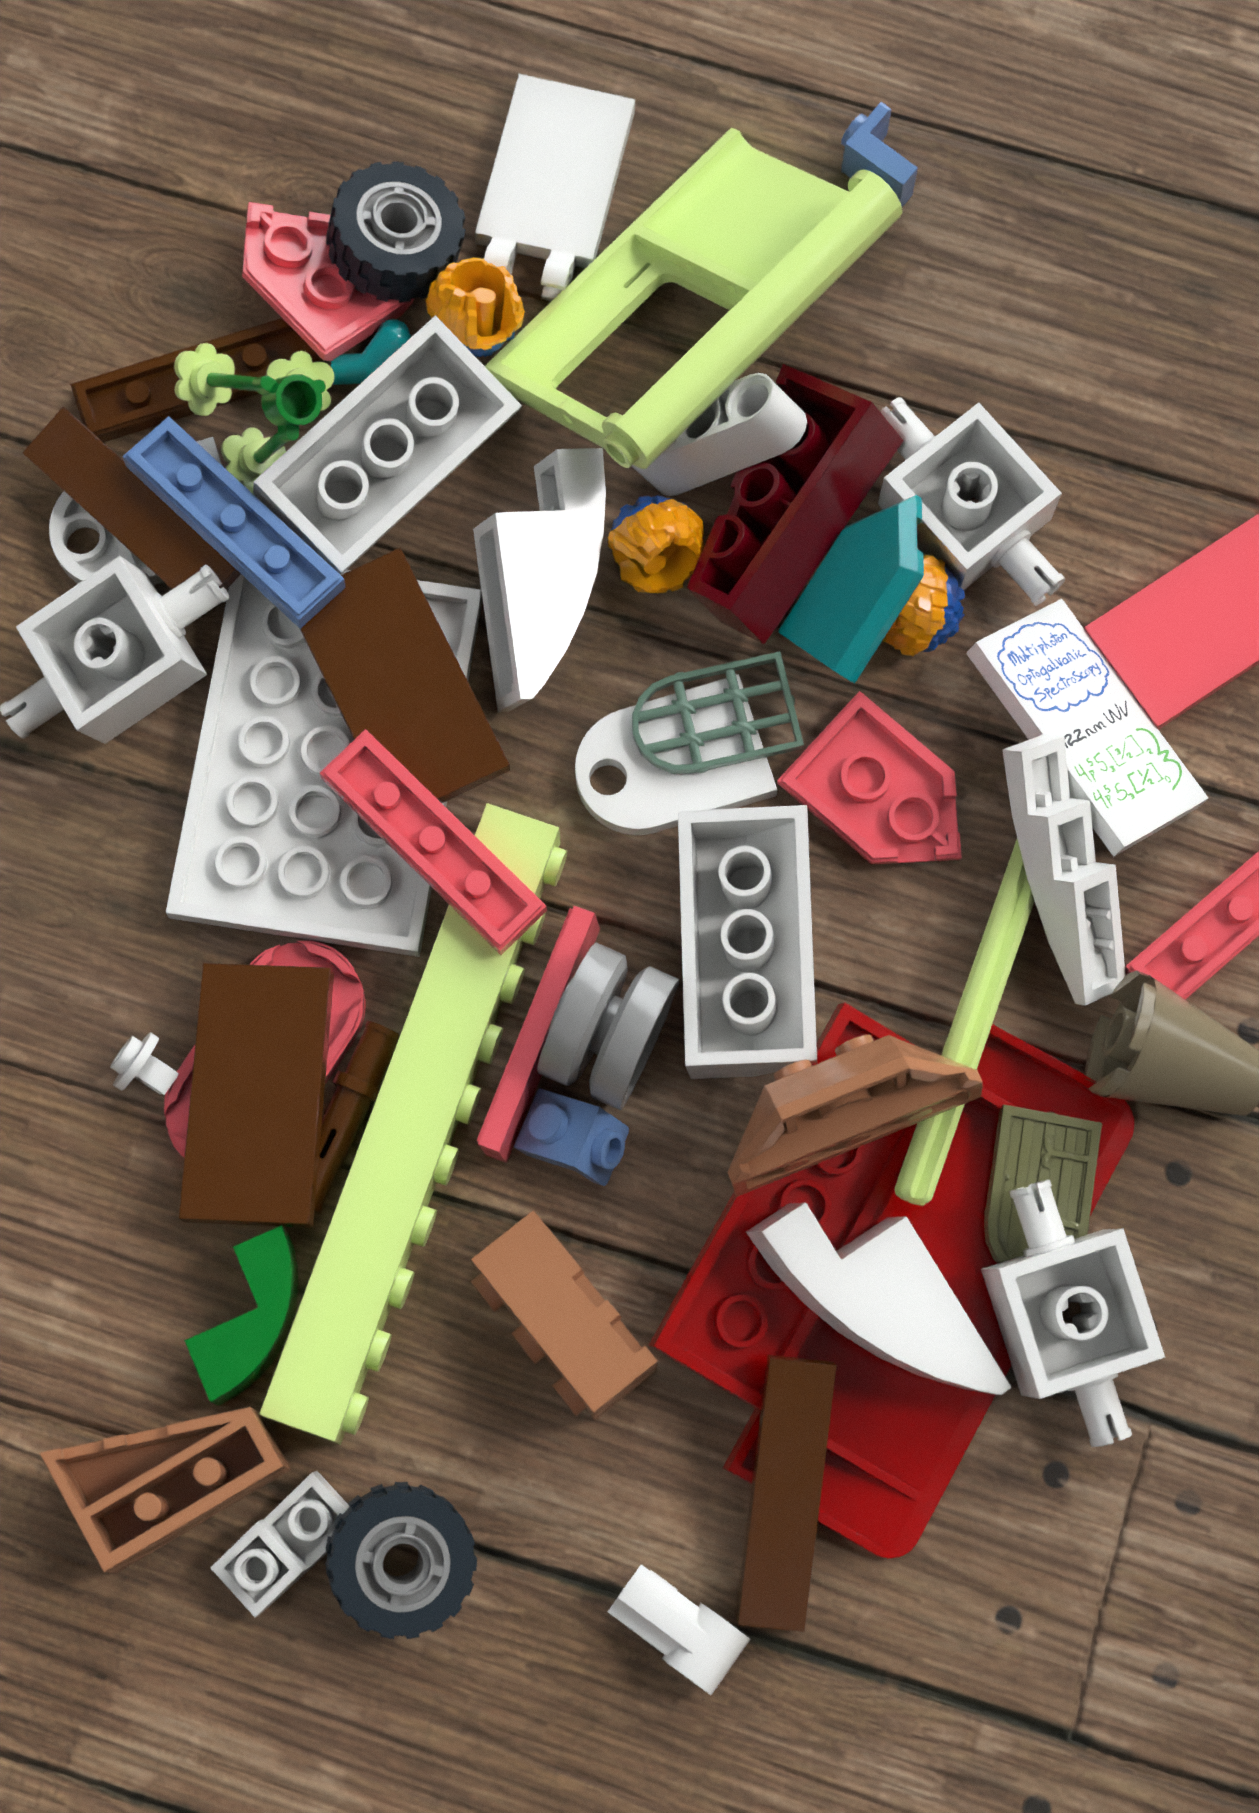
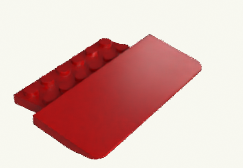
M844 1002L837 1005L818 1039L817 1063L812 1064V1066L836 1057L835 1049L838 1046L863 1035H871L873 1041L890 1035L912 1045L914 1044ZM994 1024L991 1026L977 1067L983 1082L982 1096L964 1105L933 1198L930 1202L923 1206L915 1205L904 1201L895 1194V1186L917 1123L736 1197L735 1192H733L648 1345L755 1408L722 1467L751 1485L767 1355L834 1362L836 1364V1374L818 1523L870 1553L883 1558L901 1557L916 1546L996 1394L962 1389L918 1376L873 1355L838 1333L808 1308L772 1270L746 1231L789 1203L806 1202L835 1251H837L887 1217H907L1006 1377L1011 1367V1361L981 1271L983 1268L997 1264L993 1260L985 1242L984 1211L987 1203L999 1110L1005 1104L1042 1112H1054L1058 1115L1102 1123L1090 1216L1133 1136L1135 1123L1132 1110L1125 1100L1102 1097L1092 1093L1088 1088L1095 1084L1091 1082L1094 1080Z

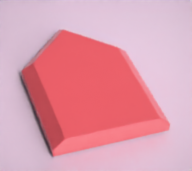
M248 202L242 277L324 361L331 362L377 332L380 324L386 320L399 318L413 303L414 298L410 302L399 303V300L388 299V301L376 299L377 296L367 292L363 294L356 290L354 284L349 280L345 281L338 274L339 269L337 265L332 264L328 255L330 246L326 245L330 215L309 212L308 217L273 212V206Z
M861 691L852 698L777 780L778 785L800 804L807 805V809L871 865L961 860L962 858L957 821L955 771Z

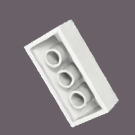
M435 315L254 481L253 495L334 570L342 575L515 415L522 405Z
M807 805L678 811L685 1066L690 1078L753 1077L777 1072L787 1065L802 1060H810L811 1064L817 1063Z

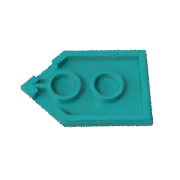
M914 495L846 526L778 631V633L854 684L924 576L923 552L917 549V525L922 523V498Z

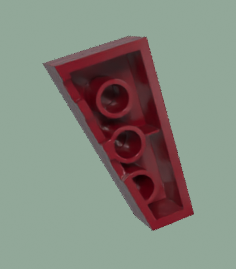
M785 364L782 365L775 383L806 414L807 425L800 441L785 453L736 472L730 485L735 491V495L726 515L717 516L687 585V589L721 623L764 645L903 442V439L873 402Z

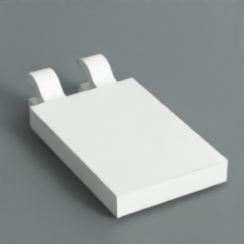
M519 74L475 231L476 244L488 246L484 256L486 262L496 267L504 266L511 275L517 253L546 259L541 279V285L544 286L542 299L552 301L571 283L575 266L587 268L596 259L635 113V99Z

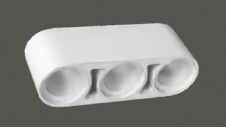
M750 374L736 380L647 469H641L634 465L632 467L663 495H679L790 450L800 441L807 425L806 414L767 374Z

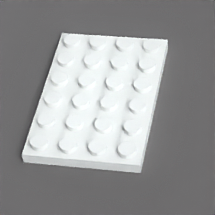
M241 574L229 587L228 591L229 600L226 601L166 914L170 919L420 957L432 887L321 779L319 773L354 739L299 627ZM417 580L468 681L483 600L482 591L480 589ZM445 801V802L442 803L445 807H446L447 801Z

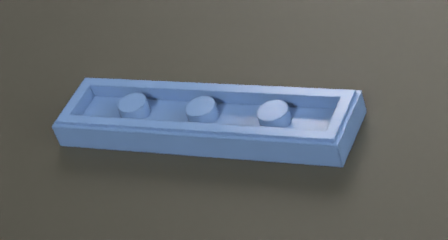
M169 416L123 455L125 466L300 629L345 589V579Z

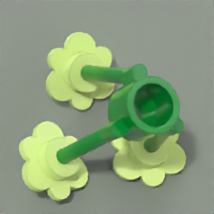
M209 343L199 344L195 352H181L176 357L174 363L176 375L179 377L175 384V394L180 400L188 401L190 410L196 415L207 416L214 411L217 403L224 404L228 402L231 397V389L256 391L262 395L263 412L272 424L278 426V432L272 437L264 438L260 430L251 427L246 429L241 436L231 435L227 437L221 445V454L224 460L229 463L225 469L252 494L254 481L286 452L284 445L289 441L298 439L299 426L314 421L320 411L327 409L331 403V396L326 390L334 382L333 369L325 362H312L311 356L304 351L293 353L290 361L286 359L272 361L267 368V376L261 377L234 375L235 366L232 359L226 354H217L215 347Z

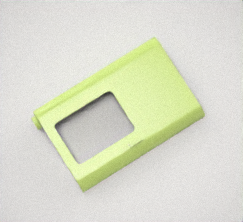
M731 127L585 268L565 290L555 297L514 339L496 354L485 367L514 398L604 448L619 465L625 468H630L634 465L641 469H647L901 217V203L892 188L881 177L871 171L864 169L857 171L849 179L847 184L849 191H846L756 150L746 142L740 131ZM667 282L676 283L729 310L624 415L611 413L606 418L556 390L558 385L662 284Z

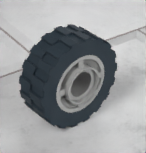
M392 161V164L373 163L364 170L359 168L351 173V177L347 182H342L338 188L336 198L334 197L326 234V245L330 246L328 254L332 264L337 265L339 269L338 274L345 281L349 280L355 285V289L363 294L367 292L377 296L376 299L388 301V299L399 300V303L410 302L411 299L417 297L421 299L428 297L431 282L437 279L439 272L444 271L449 264L457 263L466 230L463 228L465 215L463 209L459 208V199L454 191H449L441 178L437 175L435 177L426 172V169L417 165L411 167L404 165V162Z
M395 1482L394 1486L383 1487L382 1484L370 1488L371 1492L362 1497L357 1495L349 1502L350 1507L343 1515L339 1513L333 1525L335 1528L332 1536H328L325 1548L327 1551V1562H325L326 1574L332 1592L341 1609L348 1617L351 1616L359 1627L367 1632L374 1630L379 1632L381 1637L394 1639V1636H405L406 1639L418 1638L420 1633L428 1630L434 1632L443 1627L442 1623L451 1615L455 1617L462 1609L460 1604L465 1596H470L474 1585L472 1582L473 1571H477V1557L473 1549L475 1542L465 1520L445 1497L434 1493L432 1489L419 1485V1487L410 1486L408 1482ZM398 1544H410L418 1550V1560L415 1567L409 1573L402 1576H394L383 1570V1559L387 1551Z

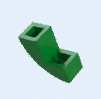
M282 1225L233 1246L258 1308L184 1340L208 1399L217 1406L235 1398L262 1376L282 1349L290 1332L298 1301V1265L289 1233Z

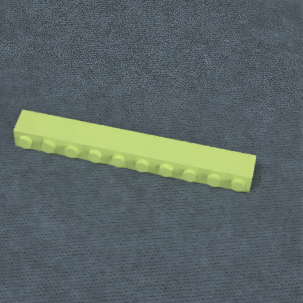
M487 803L475 836L540 899L545 884L557 885L566 861L568 851L559 848V827ZM450 905L448 906L259 1415L266 1419L339 1445L342 1443L345 1432L356 1435L369 1397L359 1393L368 1369L378 1372L385 1359L392 1334L382 1330L391 1306L402 1309L408 1296L414 1271L405 1269L413 1245L416 1244L424 1247L431 1233L437 1210L428 1207L436 1182L446 1186L450 1180L459 1153V1148L450 1146L458 1122L469 1125L481 1093L480 1087L472 1085L480 1062L491 1064L495 1057L503 1032L502 1027L494 1025L502 1002L513 1004L516 999L525 968L517 966L516 963L524 942L535 945L546 912L500 955Z

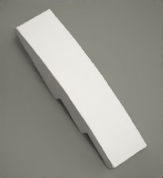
M1043 734L1002 750L1011 813L1027 880L1049 945L1075 1004L1086 1006L1112 994L1116 986L1126 976L1116 865L1095 861L1090 800L1070 798L1064 736Z

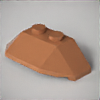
M871 1035L859 1036L838 1046L835 1049L837 1056L814 1066H812L810 1060H802L783 1067L773 1075L775 1082L764 1086L727 1172L736 1197L980 1098L982 1096L983 1082L978 1071L890 1035L873 1041Z

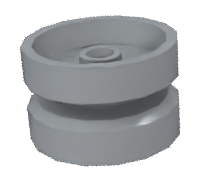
M596 942L585 955L558 1003L540 1055L537 1072L558 1083L569 1086L582 1076L593 1054H596L598 1056L589 1079L591 1097L618 1110H622L631 1096L656 1044L673 1003L679 979L648 966L635 976L622 999L619 996L628 971L626 955Z

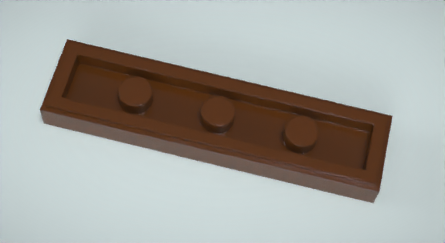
M283 318L203 342L212 344L217 354H226L232 359L235 366L234 375L267 376L266 371L272 361L277 359L290 361L292 354L297 351L307 352L311 356L312 362L320 361L319 355ZM199 344L70 384L82 423L103 442H107L158 426L168 416L174 421L193 415L194 413L190 410L188 401L180 400L175 394V384L179 377L176 375L174 363L176 357L181 352H195ZM231 389L229 401L224 404L217 403L216 407L260 393Z
M65 407L60 409L22 452L172 589L200 571V568L204 565H208L221 580L220 589L224 587L227 590L241 575L239 571L125 466L124 460Z
M767 1355L736 1612V1622L738 1625L799 1632L805 1631L836 1374V1364L834 1362Z

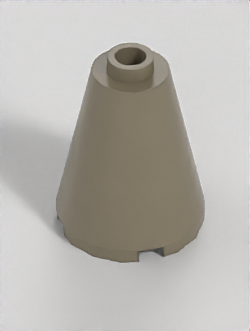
M1136 970L1127 974L1110 996L1121 1002L1112 1019L1100 1015L1088 1049L1085 1075L1096 1081L1093 1086L1088 1088L1092 1093L1108 1098L1242 1116L1251 1113L1255 1107L1259 1108V1050L1152 976Z

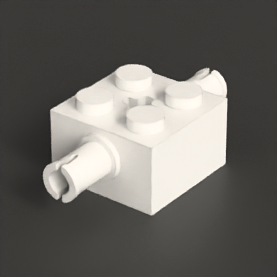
M902 397L891 401L890 405L893 410L890 411L885 406L880 412L903 439L897 451L905 461L884 477L878 505L883 510L914 495L922 498V523L917 525V549L923 552V555H933L937 560H943L946 568L956 577L958 587L966 589L992 567L1002 566L1030 597L1031 602L1035 606L1045 601L1046 597L1044 595L1047 593L1051 596L1064 583L1065 577L1055 570L1029 539L1052 519L1062 493L979 402L941 433L934 436L910 410ZM974 497V498L977 499L979 502H978V503H974V502L971 501L970 499H972V498Z
M118 556L16 626L43 672L44 677L8 702L0 705V711L3 716H12V718L10 717L6 720L7 724L20 738L24 739L29 736L30 732L65 710L77 731L104 744L121 734L207 675L184 637L186 635L185 627L221 602L229 600L227 590L224 587L219 588L222 584L221 580L208 565H204L200 568V571L162 596L157 592L147 573L124 558Z
M1050 1179L1009 1192L1014 1200L1029 1247L1023 1250L1024 1255L983 1268L981 1271L1021 1396L1041 1399L1065 1390H1075L1090 1436L1091 1447H1099L1114 1443L1113 1438L1121 1441L1132 1435L1130 1427L1128 1428L1113 1379L1120 1372L1165 1358L1124 1229L1100 1230L1075 1239L1073 1235L1066 1236L1050 1187L1052 1185ZM1068 1302H1078L1081 1306V1313L1072 1318L1073 1324L1065 1323L1062 1316V1311L1068 1308Z

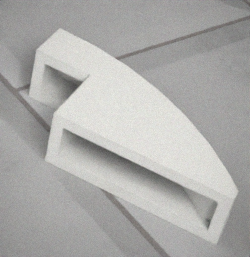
M603 448L556 449L534 466L540 511L494 513L473 529L498 712L511 711L534 698L566 652L585 612L597 574L604 535L606 486Z
M806 1202L789 1203L746 1231L772 1270L808 1308L838 1333L873 1355L918 1376L962 1389L1002 1395L1012 1388L907 1217H887L837 1251H835Z

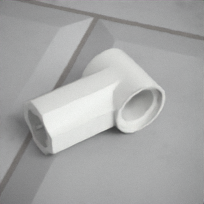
M640 1565L608 1610V1613L665 1654L662 1658L665 1662L710 1695L713 1694L750 1641V1638L701 1603L698 1607L680 1594L678 1589L652 1570L649 1571L643 1565Z

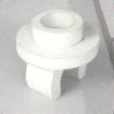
M151 1032L142 1041L131 1036L110 1066V1068L119 1073L113 1084L119 1090L123 1091L135 1077L159 1095L166 1094L179 1073L150 1055L159 1040Z

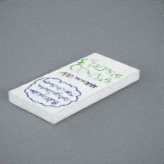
M1062 599L975 642L966 654L1028 740L1043 734L1064 736L1070 797L1090 800L1092 828L1113 857L1196 810L1208 799L1207 795Z

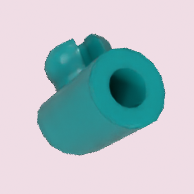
M396 319L386 320L380 324L377 333L363 353L342 354L332 360L333 385L361 384L412 337L406 324Z

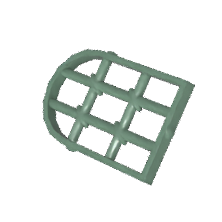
M781 652L689 672H677L674 675L652 683L638 698L632 714L633 739L640 754L655 768L672 774L705 773L711 769L804 749L794 707L795 698L790 692ZM775 662L780 681L739 689L735 671ZM725 673L729 689H723L724 693L687 701L684 682ZM671 685L674 686L677 700H672V705L642 711L644 704L655 692ZM782 690L788 713L747 721L743 702H748L749 697ZM732 701L737 721H732L731 726L695 733L691 714L697 713L695 709ZM677 713L681 714L685 733H679L680 737L644 744L639 734V722ZM791 723L795 741L758 750L754 749L751 735L757 734L755 730ZM737 734L741 735L744 753L702 761L699 746H704L705 741ZM688 745L693 764L674 765L658 759L653 753Z

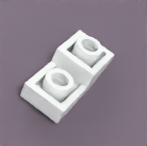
M314 1471L265 1519L259 1520L211 1569L256 1618L327 1553L325 1548L328 1536H332L335 1528L333 1523L339 1513L343 1515L350 1506L318 1471Z

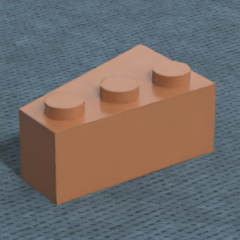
M534 1210L471 1259L473 1266L479 1272V1275L470 1281L494 1313L504 1305L520 1326L511 1332V1335L534 1364L545 1357L561 1377L552 1384V1387L575 1416L586 1409L592 1418L597 1420L657 1371L658 1360L646 1346L643 1348L621 1322L620 1314L608 1300L605 1301L584 1275L582 1268Z
M251 1407L169 1424L166 1427L129 1435L123 1434L109 1437L101 1441L69 1448L40 1452L44 1463L103 1572L107 1573L120 1572L292 1470L263 1417L259 1415L260 1412Z

